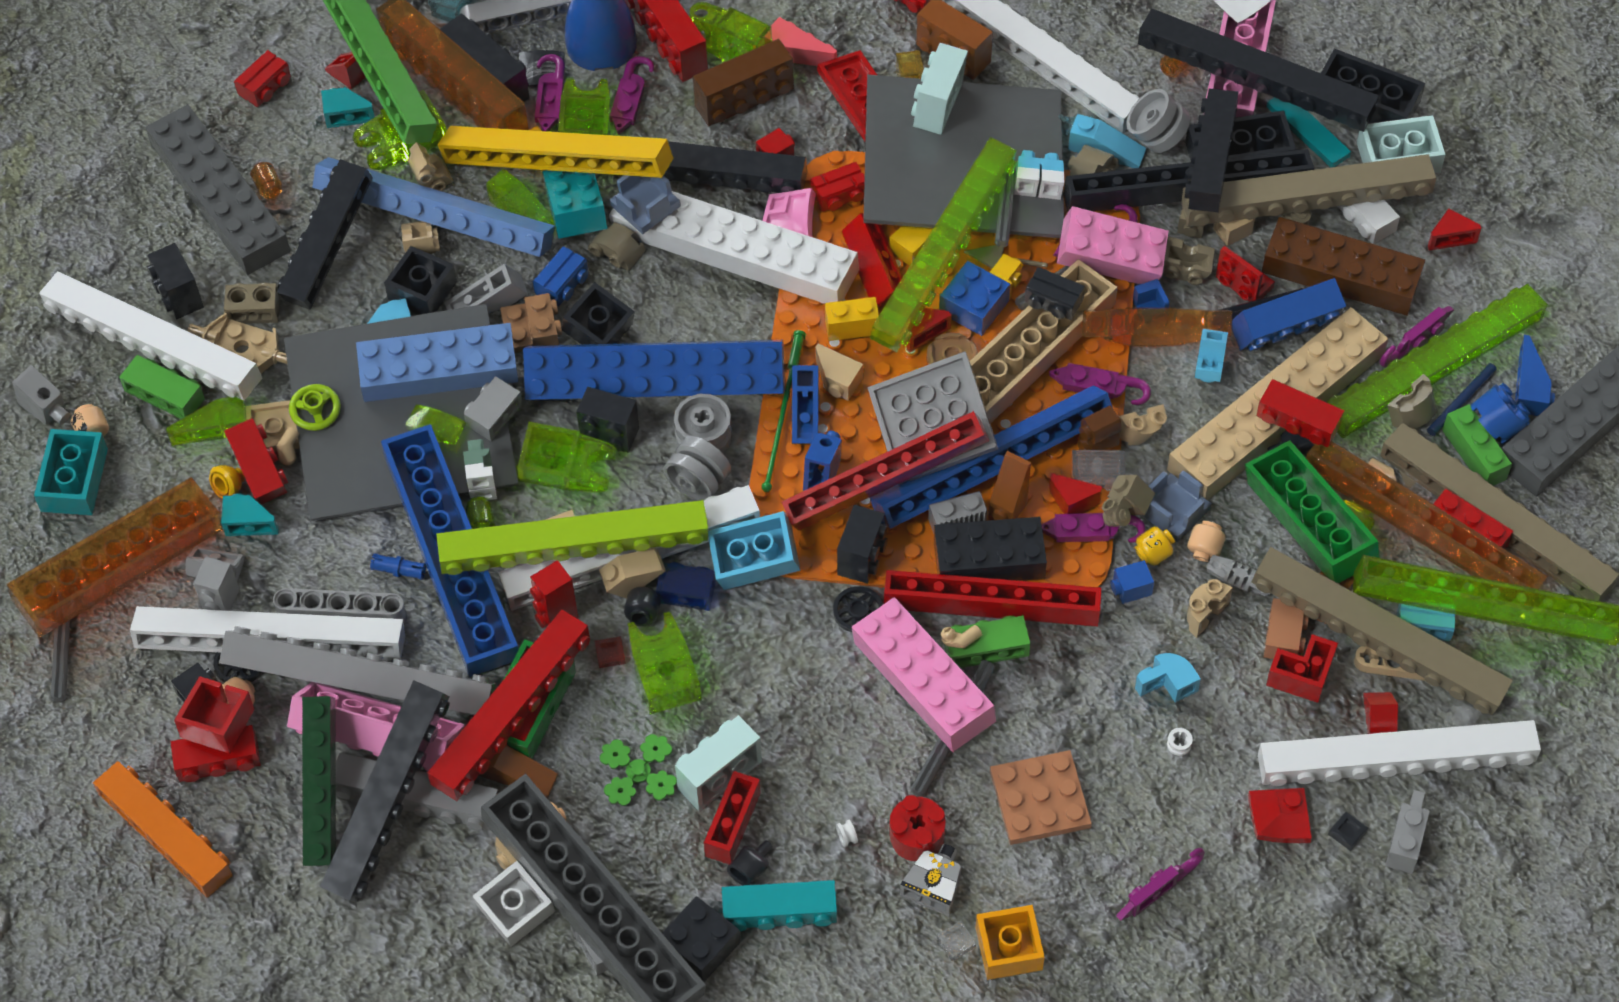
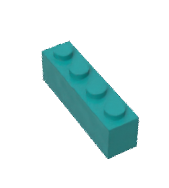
M835 880L722 887L723 917L737 927L739 932L747 928L770 930L775 926L799 928L803 925L815 924L816 926L824 927L829 926L831 923H837Z

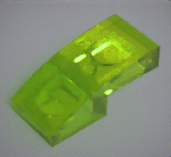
M416 404L405 426L411 431L431 424L438 442L455 445L466 422L443 411Z

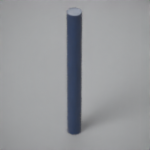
M1489 363L1427 428L1428 434L1435 436L1443 428L1447 414L1461 408L1497 370L1495 365Z

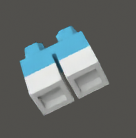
M1023 150L1021 156L1018 157L1014 195L1036 197L1038 189V197L1061 200L1064 186L1063 160H1059L1057 153H1047L1044 158H1035L1033 151Z

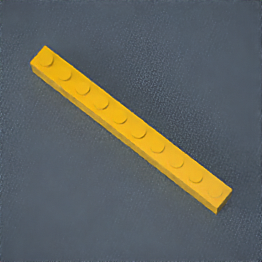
M450 126L438 143L446 164L662 178L674 159L668 140L663 138Z

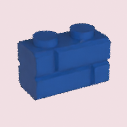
M562 247L533 280L534 293L536 295L549 293L550 300L556 299L557 307L560 306L564 300L568 301L572 297L574 288L578 283L582 284L586 281L589 274L587 260L581 255L575 254L572 250Z

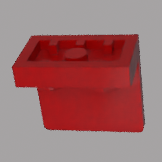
M1226 246L1220 249L1216 278L1221 284L1237 292L1243 300L1250 302L1262 299L1274 288L1275 281L1238 254H1235Z

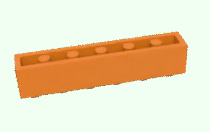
M117 761L93 782L98 795L208 898L233 876L229 868L231 862L221 851L215 853L211 849V842L203 834L197 836L192 831L194 827L185 817L179 819L174 814L176 812L167 800L164 799L161 802L156 797L158 795L149 783L146 782L143 785L138 780L140 778L131 766L128 765L125 768Z

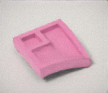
M812 188L769 194L762 221L813 237L812 218L816 193Z

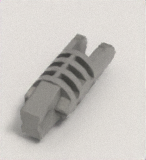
M1216 555L1211 557L1207 565V572L1216 578L1245 592L1250 591L1261 595V597H1268L1271 594L1260 591L1251 582L1257 570L1231 559Z

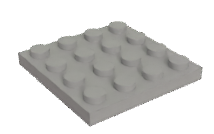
M966 351L867 387L887 452L973 411L980 418L990 440L899 484L998 450Z

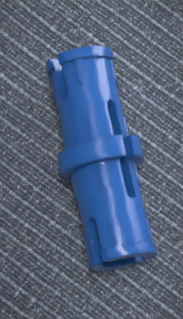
M374 553L372 556L375 560L371 559V570L392 573L394 577L402 575L419 580L424 579L422 573H426L425 563L404 560L402 556L393 558L378 555L377 553Z

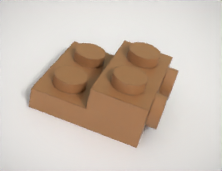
M549 293L524 297L525 303L500 308L503 324L511 323L515 353L523 352V348L527 346L559 345L558 335H562L560 320H554V315L558 314L556 299L550 300Z

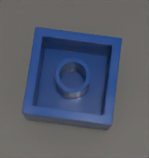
M967 261L941 293L939 310L949 311L952 314L951 320L982 336L1009 302L1010 283Z

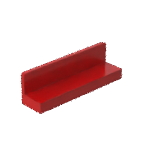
M860 213L842 230V234L848 249L858 252V273L868 298L876 297L877 308L889 298L905 302L910 297V294L881 224L863 223L864 214Z

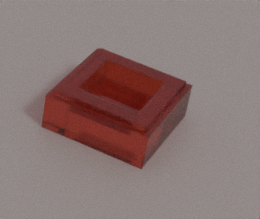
M621 636L595 640L599 668L626 664Z

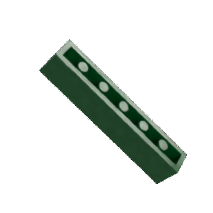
M331 696L302 697L303 866H329L336 852L335 698Z

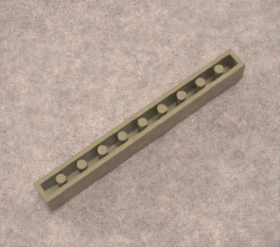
M1426 154L1224 182L1219 213L1188 209L1189 199L1184 198L1185 188H1183L1181 203L1188 227L1205 226L1212 223H1228L1241 219L1250 220L1256 217L1278 216L1292 212L1301 213L1306 210L1328 209L1342 205L1351 206L1357 203H1374L1379 200L1401 199L1415 195L1424 196L1433 193L1436 175L1430 156Z
M1402 423L1383 443L1380 457L1437 497L1445 489H1448L1512 529L1513 534L1508 545L1509 548L1594 608L1614 588L1619 574L1610 565L1604 564L1595 558L1589 550L1575 544L1566 534L1560 533L1551 527L1546 520L1535 516L1523 504L1515 502L1508 497L1503 490L1494 487L1485 481L1480 474L1472 472L1465 467L1460 460L1442 451L1437 444L1422 437L1416 429Z
M1272 547L1269 548L1251 581L1260 591L1271 593L1279 597L1282 603L1299 608L1307 617L1314 620L1318 619L1326 623L1334 632L1344 633L1351 637L1356 644L1375 650L1378 656L1386 660H1393L1400 664L1403 670L1409 673H1417L1428 684L1435 687L1440 686L1449 691V694L1455 699L1467 701L1481 713L1493 715L1513 681Z

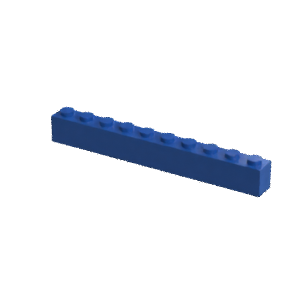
M1093 385L995 434L994 437L998 450L932 474L897 484L870 497L873 509L885 513L884 524H887L888 528L891 529L929 510L930 504L948 500L998 475L1007 451L1028 460L1079 434L1083 418L1109 405L1112 407L1108 392Z

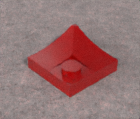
M1304 788L1249 791V807L1256 839L1277 843H1311L1312 836Z

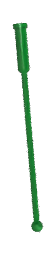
M796 330L793 333L794 339L788 362L789 374L767 476L762 484L764 492H769L772 489L770 482L792 385V365H799L803 341L806 338V333L801 330Z

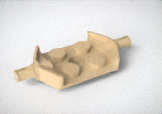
M227 313L218 317L207 327L203 328L192 323L188 327V332L255 362L260 373H263L271 365L276 364L277 361L287 364L286 353L279 350L278 335L275 328L272 329L273 332L237 322L229 319ZM242 345L249 347L245 352H236V349Z

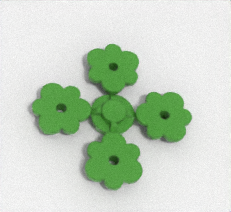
M650 734L646 737L645 743H642L640 746L644 760L636 759L630 762V748L624 746L623 742L619 739L613 740L610 745L605 744L602 746L603 753L600 755V762L602 764L609 765L611 769L627 765L626 774L628 777L622 779L614 777L611 783L604 787V793L609 797L611 804L628 805L631 802V797L636 795L633 782L643 783L647 781L646 792L653 794L654 799L658 801L664 800L666 795L672 796L674 794V787L677 784L676 777L667 775V772L664 770L659 771L658 774H650L651 769L647 763L655 760L661 763L665 760V756H669L672 753V747L667 743L665 736L657 737L654 734Z

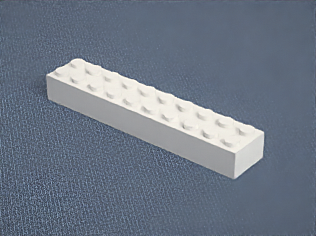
M673 191L671 192L680 200L681 206L643 235L614 208L609 214L611 225L613 222L624 225L634 232L631 237L636 241L824 304L843 301L859 271L858 252Z

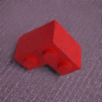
M1312 634L1304 656L1277 648L1266 686L1318 703L1338 643Z

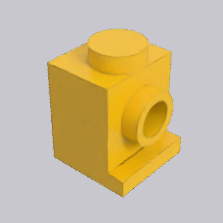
M1003 254L990 273L1010 283V299L1012 287H1017L1022 279L1020 271L1023 268V263L1015 257Z

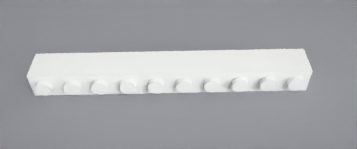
M942 0L993 31L992 42L1121 133L1127 130L1128 114L1139 97L1127 91L1117 81L1107 77L1099 68L1090 65L1083 57L1070 51L1063 43L1053 39L1045 30L1039 29L1026 17L1019 15L1009 5L999 0Z
M58 271L39 293L44 301V307L53 314L59 313L72 323L78 322L91 332L97 331L110 341L116 340L129 350L133 351L135 349L142 352L148 359H157L169 369L176 368L191 379L195 377L210 388L216 387L222 390L229 397H237L245 401L262 379L255 362Z
M749 485L742 488L736 487L727 493L719 496H710L704 500L708 531L760 517V510ZM709 538L708 541H703L696 545L685 543L677 544L671 548H663L662 546L653 548L658 549L662 559L708 543ZM623 551L616 555L609 553L597 554L592 558L574 557L559 562L572 578L574 589L602 580L599 569L617 556L638 551ZM556 560L543 561L537 565L520 564L498 572L511 611L532 604L534 598L530 592V588H532L530 576Z
M137 606L130 628L133 647L139 649L221 652L225 631L234 630L235 626L251 629L250 634L259 636L261 631L277 634L276 639L287 641V637L303 639V645L313 646L314 642L330 645L329 650L340 652L341 647L357 650L356 655L366 657L367 653L382 655L383 660L393 661L394 658L401 659L405 642L403 619Z
M1530 720L1260 743L1258 761L1262 784H1271L1277 787L1292 782L1309 784L1316 780L1335 782L1342 778L1352 777L1360 780L1375 775H1381L1382 777H1391L1399 773L1418 775L1424 771L1443 773L1459 768L1464 770H1474L1482 766L1500 768L1506 764L1526 766L1536 762L1541 748L1535 721Z

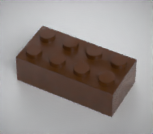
M777 39L694 75L693 87L696 109L709 127L716 123H721L736 114L744 113L747 109L764 104L772 98L788 93L794 89L792 56L780 39Z

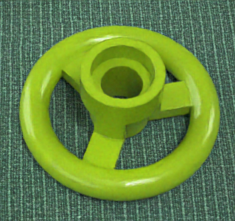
M310 384L300 388L292 396L289 403V414L293 422L300 428L310 431L329 427L336 421L341 409L340 399L336 392L322 384ZM331 398L333 410L329 417L323 420L321 415L323 405ZM297 409L307 410L314 416L315 423L302 420L297 413Z

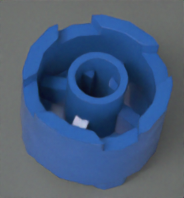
M1504 383L1499 386L1497 384L1471 404L1472 411L1478 410L1481 414V418L1478 420L1493 438L1497 439L1500 436V441L1503 445L1529 425L1530 420L1528 417L1530 412L1522 402L1517 404L1511 397L1513 395L1512 391Z

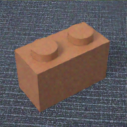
M1273 598L1263 658L1274 659L1277 648L1295 654H1303L1306 638L1301 637V631L1307 630L1309 617L1302 610L1295 606H1288L1282 603L1280 599Z

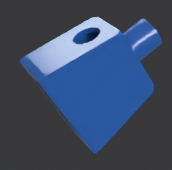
M828 431L826 434L817 433L805 456L803 491L836 476L841 461L842 440L837 432ZM819 465L825 466L822 472L818 470Z

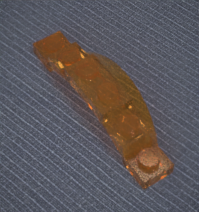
M1176 308L1083 310L1082 336L1102 337L1113 343L1141 347L1173 346L1200 342L1203 329L1228 332V337H1231L1232 311Z

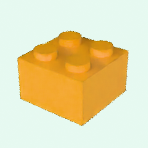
M1033 905L976 915L975 928L987 980L1043 970L1045 956Z

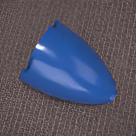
M571 0L565 21V45L570 59L578 66L590 71H595L596 68L613 67V69H616L629 61L637 47V35L631 12L625 0Z

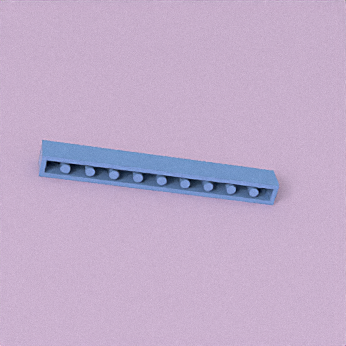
M328 157L316 164L312 188L323 190L327 187L331 171L334 166H337L339 160ZM367 169L373 179L361 203L541 257L551 249L554 225Z

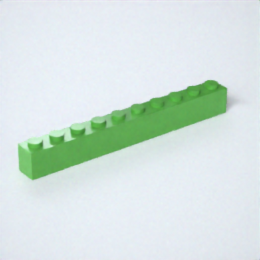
M323 0L404 144L431 142L433 133L437 128L436 119L430 113L425 100L422 99L417 90V86L408 75L407 69L403 66L398 53L389 42L388 36L385 35L369 3L366 0Z

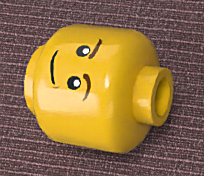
M1154 526L1136 538L1137 545L1134 549L1142 561L1145 560L1146 564L1149 563L1152 566H1156L1173 555L1172 544L1175 543V540L1167 529L1162 531Z

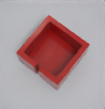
M199 676L174 721L180 738L230 753L255 709L249 691L226 685L223 689L222 683Z

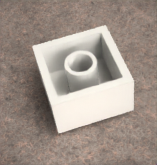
M518 861L514 862L472 896L476 906L510 947L555 912L551 900Z

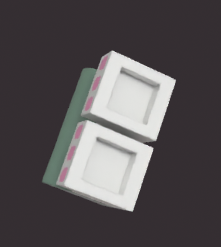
M483 439L467 441L469 451L463 452L470 501L479 502L497 499L490 448L484 449Z

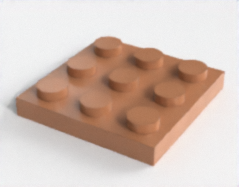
M1070 750L990 766L991 778L1010 845L1091 828L1092 823Z

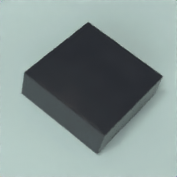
M1345 811L1329 830L1328 835L1351 851L1367 833L1368 827Z

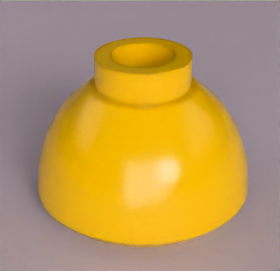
M228 465L215 466L210 470L209 481L213 491L222 499L223 496L238 494L242 482L245 480V476L240 468H233Z

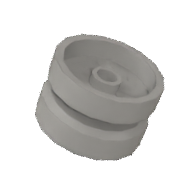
M1154 89L1140 97L1132 106L1126 125L1128 131L1152 152L1162 153L1170 150L1183 138L1189 127L1190 115L1189 111L1176 102L1166 91Z
M696 394L680 402L674 414L675 439L678 447L686 437L695 436L711 443L722 453H725L732 439L731 414L728 406L720 398L711 394Z
M695 436L686 437L676 449L677 454H673L663 467L668 481L681 493L696 501L705 500L713 496L718 490V485L722 484L731 472V465L724 454L711 443Z

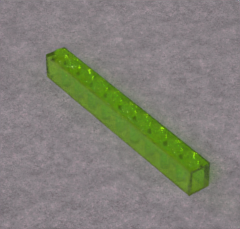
M992 137L989 138L873 324L870 339L895 352H898L901 345L906 346L913 333L911 332L914 325L918 327L925 314L922 312L925 306L930 307L936 297L935 290L937 287L942 288L947 280L948 274L946 272L949 267L953 269L960 258L959 251L961 248L964 250L967 248L972 238L970 233L972 230L977 231L982 223L983 217L981 215L984 211L989 212L995 200L993 198L996 192L1000 193L1006 183L1005 176L1007 173L1011 175L1015 170L1017 150Z
M1529 284L1521 288L1516 287L1501 300L1496 299L1492 301L1481 312L1476 311L1460 324L1455 323L1444 334L1433 336L1424 346L1413 348L1407 356L1400 360H1393L1382 371H1375L1360 384L1355 383L1351 385L1340 396L1334 395L1326 403L1345 410L1337 433L1343 439L1389 411L1387 405L1399 394H1410L1412 392L1411 384L1422 374L1430 379L1432 386L1542 320L1548 304Z
M1363 555L1354 571L1353 592L1359 596L1614 646L1619 642V605L1367 555Z

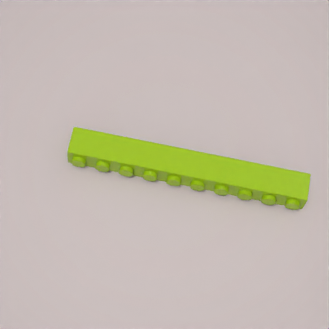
M704 500L436 533L441 573L457 575L463 571L475 570L482 572L495 567L512 568L518 564L528 563L530 565H537L543 561L550 560L566 561L574 557L592 558L597 554L609 553L616 555L623 551H646L649 548L661 546L663 548H671L677 544L685 543L696 545L703 541H708V525Z

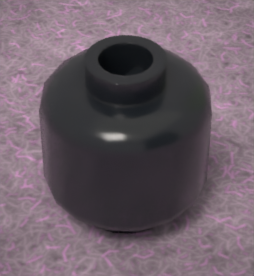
M648 587L633 588L627 595L624 607L625 617L636 626H647L654 623L659 613L660 596L655 590Z

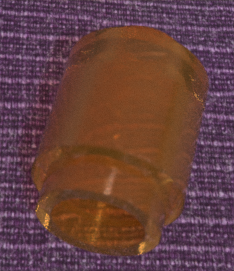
M1166 55L1160 60L1162 72L1173 78L1178 77L1189 66L1185 62L1169 58Z
M269 162L257 163L251 170L250 176L258 192L266 199H273L279 196L282 192V182L274 166Z

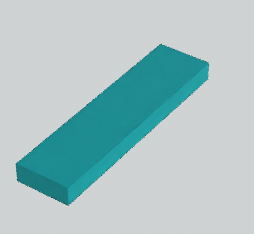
M1275 97L1267 102L1266 107L1271 112L1284 110L1290 130L1330 168L1337 166L1350 157L1351 151L1308 111Z

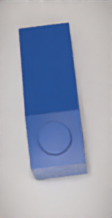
M1524 335L1519 352L1515 402L1517 404L1522 402L1529 410L1530 415L1539 416L1554 402L1555 393L1551 392V380L1530 335Z
M792 365V444H811L818 433L819 367L818 365Z

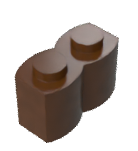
M1111 405L1081 420L1077 444L1081 453L1087 455L1090 460L1117 447L1120 443L1121 419Z

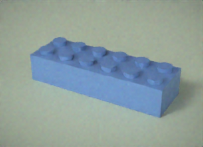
M511 323L356 342L360 387L364 402L483 387L487 382L490 383L495 376L507 384L518 382Z

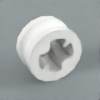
M1184 728L1173 729L1168 736V750L1177 756L1187 754L1191 750L1193 741L1191 733ZM1175 738H1178V740L1183 738L1185 740L1184 746H1181V743L1179 746L1174 744Z
M850 819L846 820L844 825L836 824V830L844 848L850 842L858 843L857 834Z

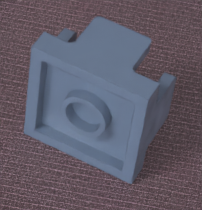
M623 175L617 180L619 193L610 199L611 207L642 235L681 206L680 200L671 192L670 182L664 175L662 178Z
M1163 471L1149 485L1155 495L1145 515L1142 516L1162 531L1167 529L1174 540L1178 542L1211 509L1212 503L1202 496L1203 485L1187 472L1182 471L1178 479L1172 473L1168 475Z

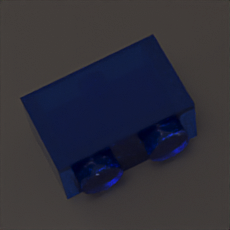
M677 562L663 563L665 572L659 575L656 588L661 604L710 611L716 585L715 571L704 566L689 567Z

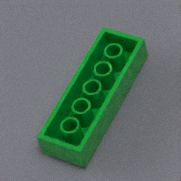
M1290 440L1245 464L1248 485L1328 579L1340 583L1380 561L1378 540Z

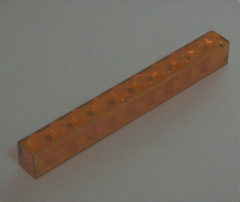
M1333 441L1328 448L1323 445L1314 444L1307 453L1306 459L1331 487L1527 611L1542 593L1548 576Z

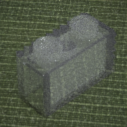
M1072 450V479L1099 485L1105 490L1110 491L1117 476L1126 475L1125 450Z

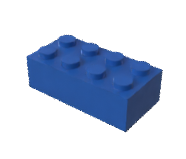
M1333 278L1246 309L1239 313L1229 324L1240 351L1249 348V351L1252 352L1264 347V344L1271 340L1272 343H1277L1286 339L1287 335L1294 332L1295 335H1299L1309 331L1310 327L1318 324V327L1333 322L1332 319L1340 316L1339 312L1346 307L1336 279Z

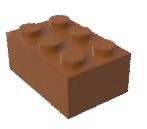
M931 0L917 14L916 45L923 51L930 54L932 51L936 52L939 43L967 50L964 75L972 80L991 63L993 31L942 0Z

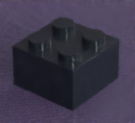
M176 243L147 255L150 265L146 267L152 278L151 282L156 293L161 295V301L167 313L172 311L177 320L204 308L195 278Z
M410 246L384 284L388 300L406 298L408 308L422 315L434 313L438 310L457 283L453 264Z
M594 282L563 317L562 331L581 345L616 344L633 325L635 311Z
M587 386L576 411L580 439L589 444L606 446L613 451L629 453L639 430L636 400Z
M858 505L853 506L837 548V575L867 584L871 574L876 575L880 560H877L879 553H884L888 538L885 537L888 525L884 524L885 513Z
M697 896L662 932L703 982L711 976L740 944L739 929Z

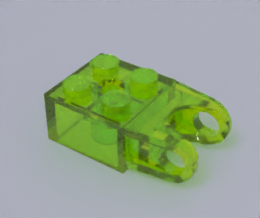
M698 2L690 8L691 20L696 24L698 30L704 31L706 35L707 51L720 58L723 62L772 42V28L770 25L732 7L726 10L710 3ZM703 9L706 10L708 14L704 17H700L695 15V12L697 10Z
M567 77L560 101L558 132L608 135L610 97L607 79L601 78L595 89L587 91L579 89L575 85L573 77Z
M423 89L419 91V94L425 100L430 113L437 123V128L433 133L431 142L419 143L428 151L438 146L447 129L442 117ZM384 109L380 110L381 114L360 126L353 134V141L356 146H377L366 158L368 166L373 170L385 169L407 161L411 155L409 149L415 144H404ZM370 133L366 138L359 140L363 134ZM384 156L381 161L373 163L376 158Z
M528 422L517 467L518 481L568 491L604 492L608 490L609 480L593 472L589 466L596 461L614 459L617 450L610 443L580 434V431Z
M670 612L663 613L665 625L663 630L656 635H645L634 622L627 623L634 668L650 715L702 700L700 682L685 638Z

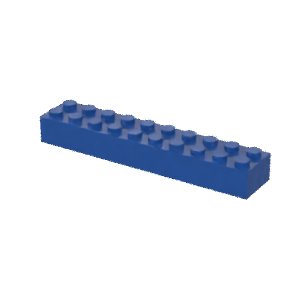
M784 340L527 346L523 348L525 400L582 399L587 386L623 397L693 396L696 394H783L785 392Z
M431 424L382 440L381 444L385 460L468 676L472 677L473 674L478 675L512 663L519 649L489 571L478 572L471 570L463 571L457 575L441 573L436 533L472 528Z

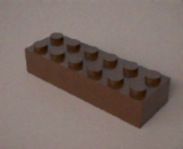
M1279 217L1264 256L1262 273L1308 287L1335 278L1342 297L1408 316L1426 259Z

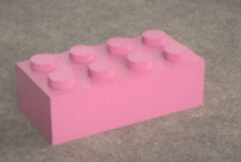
M1072 206L1063 220L1057 264L1070 267L1079 259L1101 275L1136 284H1143L1155 279L1159 280L1163 273L1169 231Z

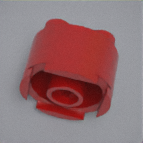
M914 795L906 796L894 807L890 815L889 836L895 852L902 858L915 862L924 851L938 854L945 840L946 820L944 810L931 799Z

